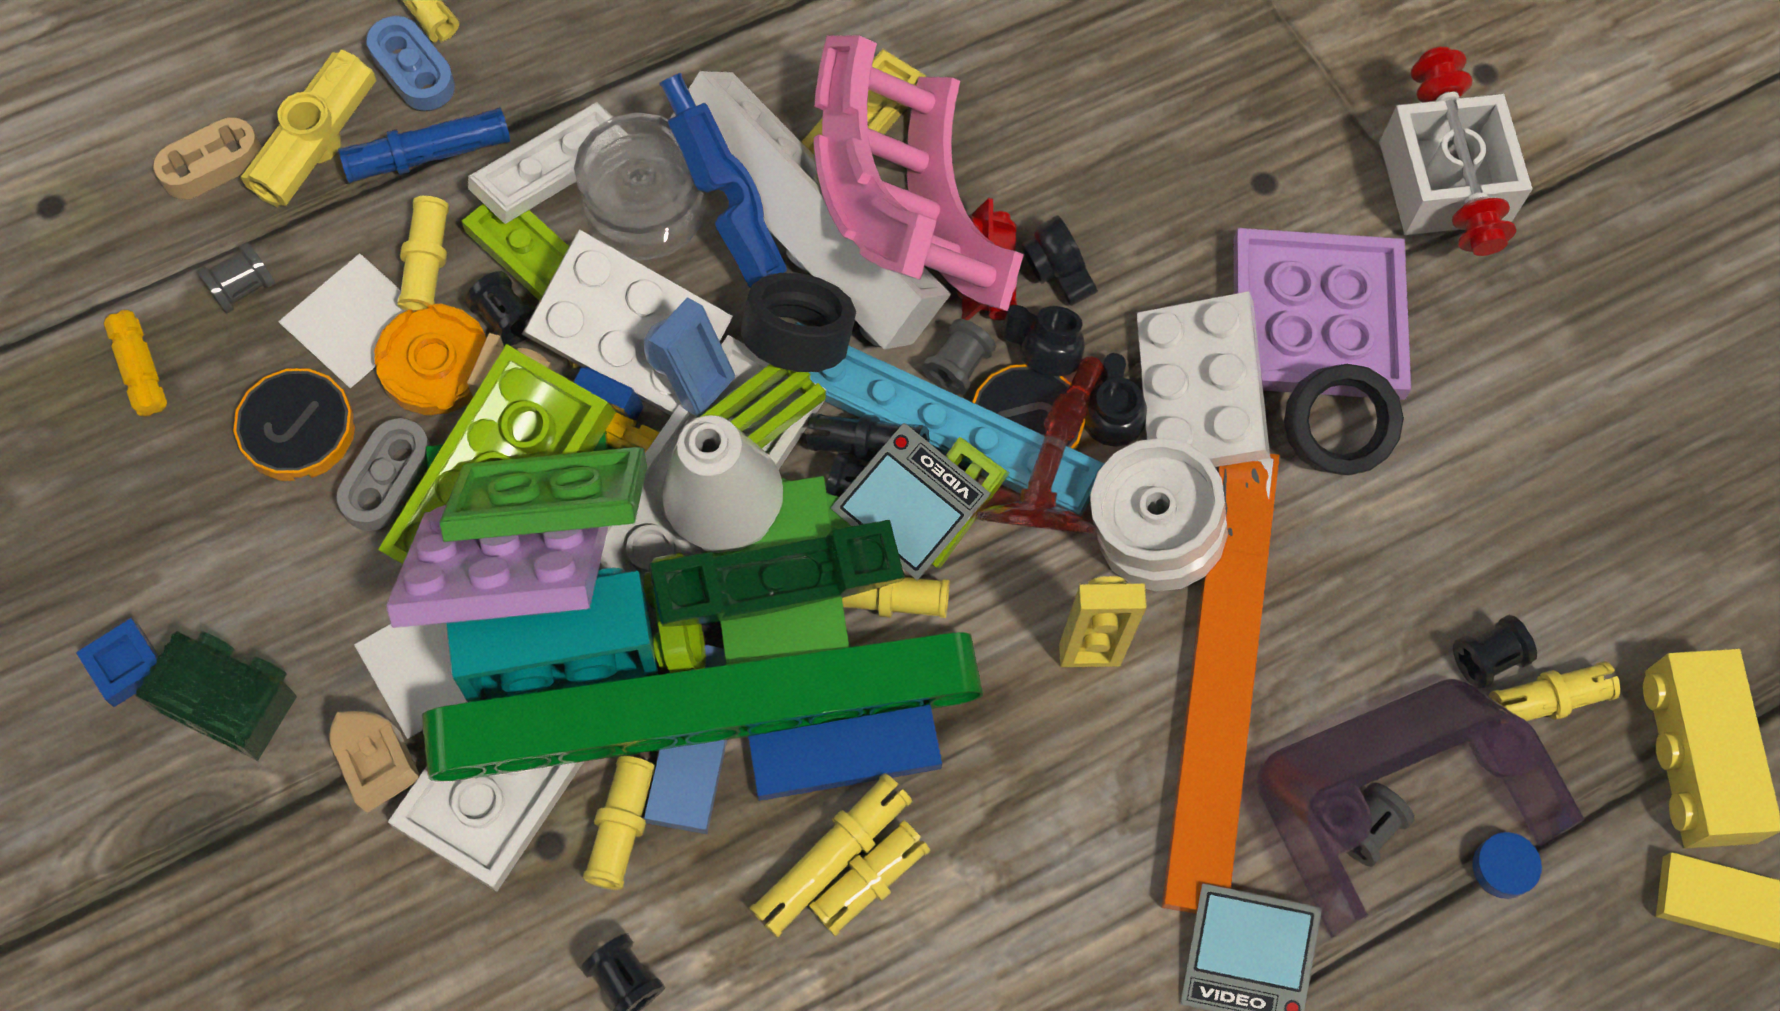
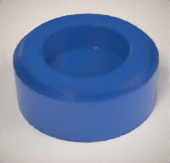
M1511 832L1495 834L1480 844L1475 851L1472 862L1473 872L1480 886L1489 894L1502 899L1516 898L1530 891L1538 883L1542 872L1541 858L1535 846L1525 837Z

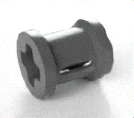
M248 242L239 246L240 252L215 267L208 269L203 266L197 270L204 284L226 314L234 310L233 303L261 286L269 288L276 284L268 269Z
M956 319L949 326V338L936 356L928 357L925 360L922 369L936 386L959 395L967 392L970 387L969 377L982 359H988L992 356L996 345L990 335L978 325L965 319Z
M1371 782L1363 791L1365 799L1346 820L1338 819L1330 827L1336 843L1349 856L1370 867L1381 858L1379 850L1398 829H1407L1415 821L1414 814L1406 802L1394 791L1378 782Z

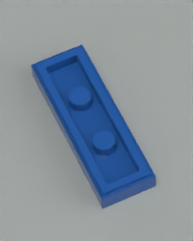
M931 705L748 736L759 801L880 780L879 777L883 773L894 778L942 768Z

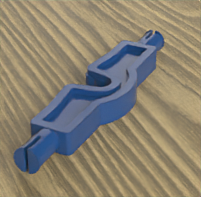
M678 73L660 82L659 85L662 87L676 115L668 120V125L683 153L696 188L706 193L719 189L728 198V208L722 214H719L715 221V226L736 260L747 285L751 288L762 277L786 272L787 267L764 222L763 205L758 189L745 166L731 154L708 105L702 103L696 106L682 77V73Z

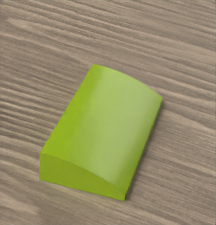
M506 344L378 550L404 564L424 513L447 505L464 464L592 452L615 416L616 411L607 401Z

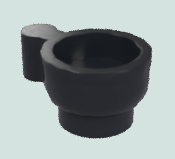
M1059 215L1038 226L1034 231V238L1021 244L1025 257L1039 282L1043 284L1055 278L1070 306L1098 292L1094 281L1086 269L1084 259L1072 234Z
M1009 306L1002 328V337L1009 342H1015L1020 345V357L1031 369L1044 375L1066 376L1076 372L1083 360L1082 357L1085 349L1084 335L1081 332L1083 323L1080 316L1074 311L1061 306H1048L1041 309L1036 316L1023 306Z
M1110 353L1105 357L1100 372V379L1103 383L1092 390L1083 406L1085 430L1094 440L1103 445L1113 447L1128 445L1136 440L1145 427L1147 405L1140 388L1133 381L1124 378L1126 360L1119 353Z

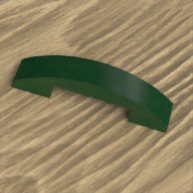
M890 520L831 530L827 537L717 557H713L712 552L649 564L662 627L713 623L775 613L841 596L844 598L900 582L905 578Z

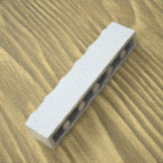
M700 71L688 90L696 106L702 103L708 105L731 154L745 166L751 175L762 201L764 222L769 232L786 247L788 258L798 267L809 271L812 276L838 286L851 298L857 311L855 320L860 324V332L869 342L882 347L884 350L914 344L951 295L949 291L925 267L923 268L921 279H916L884 269L859 254V247L853 240L843 237L829 214L819 183L815 156L733 72ZM675 113L672 114L670 119L676 116Z

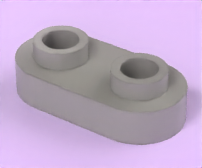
M398 418L379 425L371 434L340 483L337 491V504L352 526L360 530L374 531L392 523L427 469L426 446H431L422 427L414 421ZM401 449L412 450L410 456L405 460L396 461L393 459L394 455ZM369 498H381V502L376 508L372 510L363 509L364 503Z

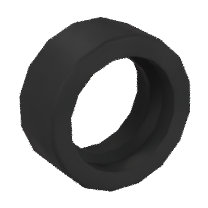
M777 273L762 277L751 286L746 301L741 335L745 346L756 357L775 367L794 372H819L835 367L846 358L857 311L851 298L834 284L802 273ZM778 317L797 318L808 321L818 327L796 325Z
M1340 364L1317 369L1299 381L1287 400L1284 425L1288 443L1300 460L1318 471L1339 475H1353L1372 470L1390 456L1400 440L1404 417L1400 398L1385 377L1369 367ZM1339 385L1356 387L1367 394L1375 406L1377 415L1375 433L1368 444L1358 451L1348 454L1332 453L1320 446L1311 434L1309 424L1311 406L1318 395L1330 387Z

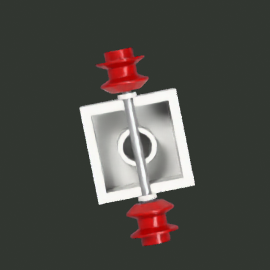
M1436 47L1422 54L1411 69L1412 79L1415 82L1421 83L1416 95L1422 103L1396 105L1380 139L1381 150L1404 235L1458 229L1467 230L1458 240L1459 248L1464 251L1473 252L1477 256L1492 255L1503 250L1508 244L1507 241L1515 235L1516 226L1512 221L1532 191L1531 182L1505 95L1498 94L1460 99L1473 83L1472 76L1468 72L1461 71L1466 65V56L1459 50L1448 47Z

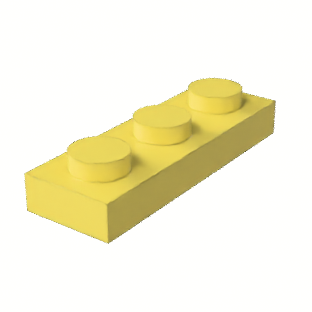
M1103 576L1090 580L1088 584H1080L1059 643L1060 667L1121 666L1146 610L1145 583L1127 584L1126 580L1122 577Z

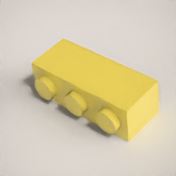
M1729 649L1666 654L1645 670L1643 695L1647 707L1654 711L1659 734L1656 740V755L1660 766L1667 770L1672 793L1669 801V814L1673 826L1681 833L1684 849L1757 844L1780 833V812L1741 650Z

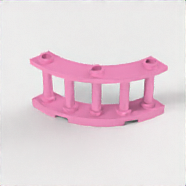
M860 35L826 36L819 67L814 107L823 110L822 135L818 134L814 137V152L822 195L829 214L843 237L855 242L860 249L859 254L884 269L921 279L924 266L939 271L962 294L982 304L1008 311L1012 294L1017 285V276L1024 254L999 247L987 239L973 224L959 197L952 164L951 140L953 116L960 81L953 77H919L917 86L872 67L877 43ZM868 90L912 108L907 144L868 128ZM873 155L907 168L908 191L881 180Z

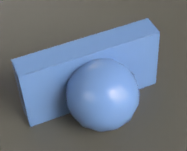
M688 297L668 319H664L651 326L644 338V354L647 362L658 373L668 377L683 408L698 418L703 415L736 376L703 305Z

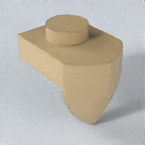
M343 711L336 713L329 732L330 747L336 756L352 797L361 809L368 813L415 784L420 776L400 731L387 718L367 711Z

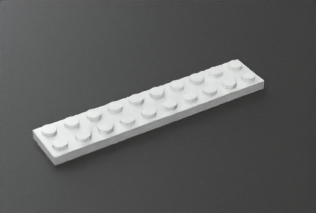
M729 335L721 346L736 376L705 412L769 365V363L756 357L744 343ZM786 375L783 379H781L779 382H777L775 385H773L771 388H769L767 391H765L763 394L757 397L754 401H752L750 404H748L746 407H744L742 410H740L738 413H736L734 416L728 419V421H732L734 418H736L738 415H740L742 412L748 409L751 405H753L755 402H757L759 399H761L763 396H765L767 393H769L771 390H773L775 387L781 384L784 380H786L788 376ZM800 389L796 390L775 406L771 412L742 432L749 436L804 393ZM824 401L762 448L775 462L778 470L808 427L810 418L818 412ZM681 403L645 453L647 470L635 524L608 526L599 570L622 568L627 573L639 571L643 590L644 575L646 572H649V564L652 563L654 558L675 553L690 556L708 552L702 550V547L692 544L686 539L684 540L675 533L665 514L662 502L664 479L679 435L689 422L698 418L686 411ZM646 598L654 641L655 633L659 632L656 608H652ZM584 762L445 782L428 779L426 766L388 823L397 831L497 892Z

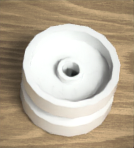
M1171 439L1141 440L1115 452L1098 471L1090 494L1092 519L1097 532L1100 551L1112 571L1124 578L1130 584L1145 583V589L1156 592L1182 589L1205 577L1220 560L1228 536L1223 484L1216 468L1203 453L1188 443Z

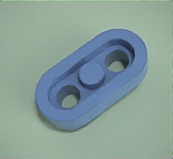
M390 16L379 20L370 28L367 35V46L373 62L408 105L418 110H434L445 105L451 99L455 91V81L450 66L412 20L402 16ZM397 49H403L399 54H392ZM430 84L433 85V86L430 87V88L421 89L422 87H424V86H426V85H430Z

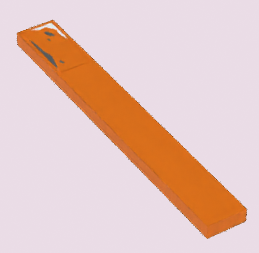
M1270 453V458L1218 466L1216 469L1222 478L1228 536L1220 560L1202 580L1161 908L1197 914L1202 883L1231 889L1280 457L1277 454Z

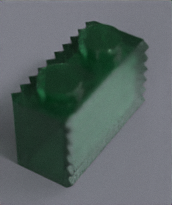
M176 631L171 635L170 642L164 646L163 653L158 656L157 663L151 666L150 674L144 677L143 685L137 688L136 697L158 714L164 715L189 729L195 730L222 745L258 761L297 697L283 682L287 673L259 657H254L249 665L230 657L234 648L207 632L201 631L195 640Z

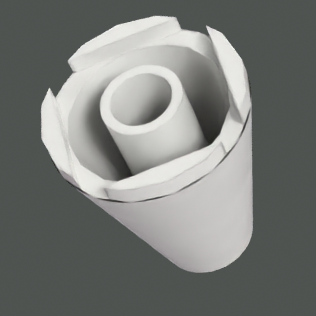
M708 415L692 420L681 431L664 479L662 502L665 514L675 533L684 540L686 539L708 552L739 551L760 541L769 531L783 504V484L775 462L761 447L727 419Z

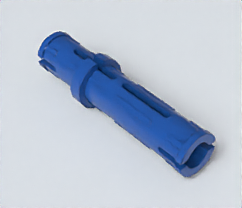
M499 107L482 112L481 114L458 118L414 131L411 130L399 134L397 129L387 131V137L359 145L338 148L347 181L350 184L371 176L397 170L399 175L410 172L409 167L468 153L488 146L509 143L511 140L502 109Z

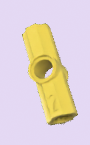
M342 49L339 53L332 52L304 92L290 95L281 103L278 109V121L280 124L241 176L244 185L258 195L261 200L277 208L280 205L287 206L315 165L332 159L338 153V148L341 146L339 132L375 84L376 77L373 71L363 64L357 56Z

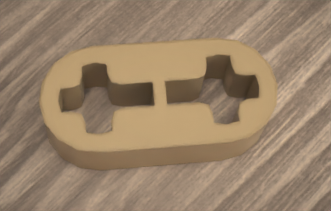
M225 118L167 145L155 157L153 169L162 187L170 196L177 199H191L242 175L262 148L253 128L247 121L240 118ZM236 140L241 148L231 152L226 144ZM186 164L190 173L179 177L176 169Z

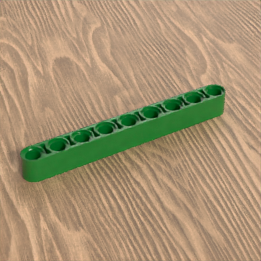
M956 632L453 704L430 709L424 712L421 717L428 779L445 782L743 738L931 705V709L954 706L982 697L983 690L972 636L969 633Z

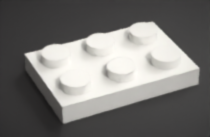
M579 230L522 335L583 368L588 367L633 388L641 400L672 416L681 402L668 377L658 373L647 362L644 354V338L651 326L664 319H668L687 297L703 305L719 341L733 316Z
M1247 291L1138 312L1143 394L1147 405V440L1166 438L1188 443L1207 456L1214 467L1270 458L1254 302L1250 292Z

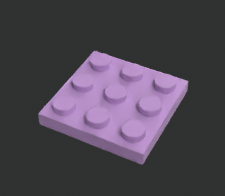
M1237 229L1234 237V294L1249 291L1254 302L1263 391L1293 392L1299 381L1317 369L1340 364H1353L1369 367L1385 377L1399 398L1405 400L1411 391L1405 239ZM1347 385L1330 387L1321 393L1324 395L1368 397L1367 394L1358 388Z
M446 505L440 506L431 512L424 513L386 605L392 628L589 609L608 526L444 542L439 522Z

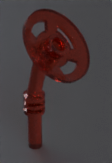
M1092 356L1085 357L1066 393L1059 395L1054 401L1044 421L1046 434L1028 481V489H1021L1020 501L1001 503L976 512V520L1095 534L1096 527L1088 520L1072 511L1057 506V493L1051 491L1067 443L1076 437L1087 415L1088 408L1086 403L1103 371V364L1099 359Z

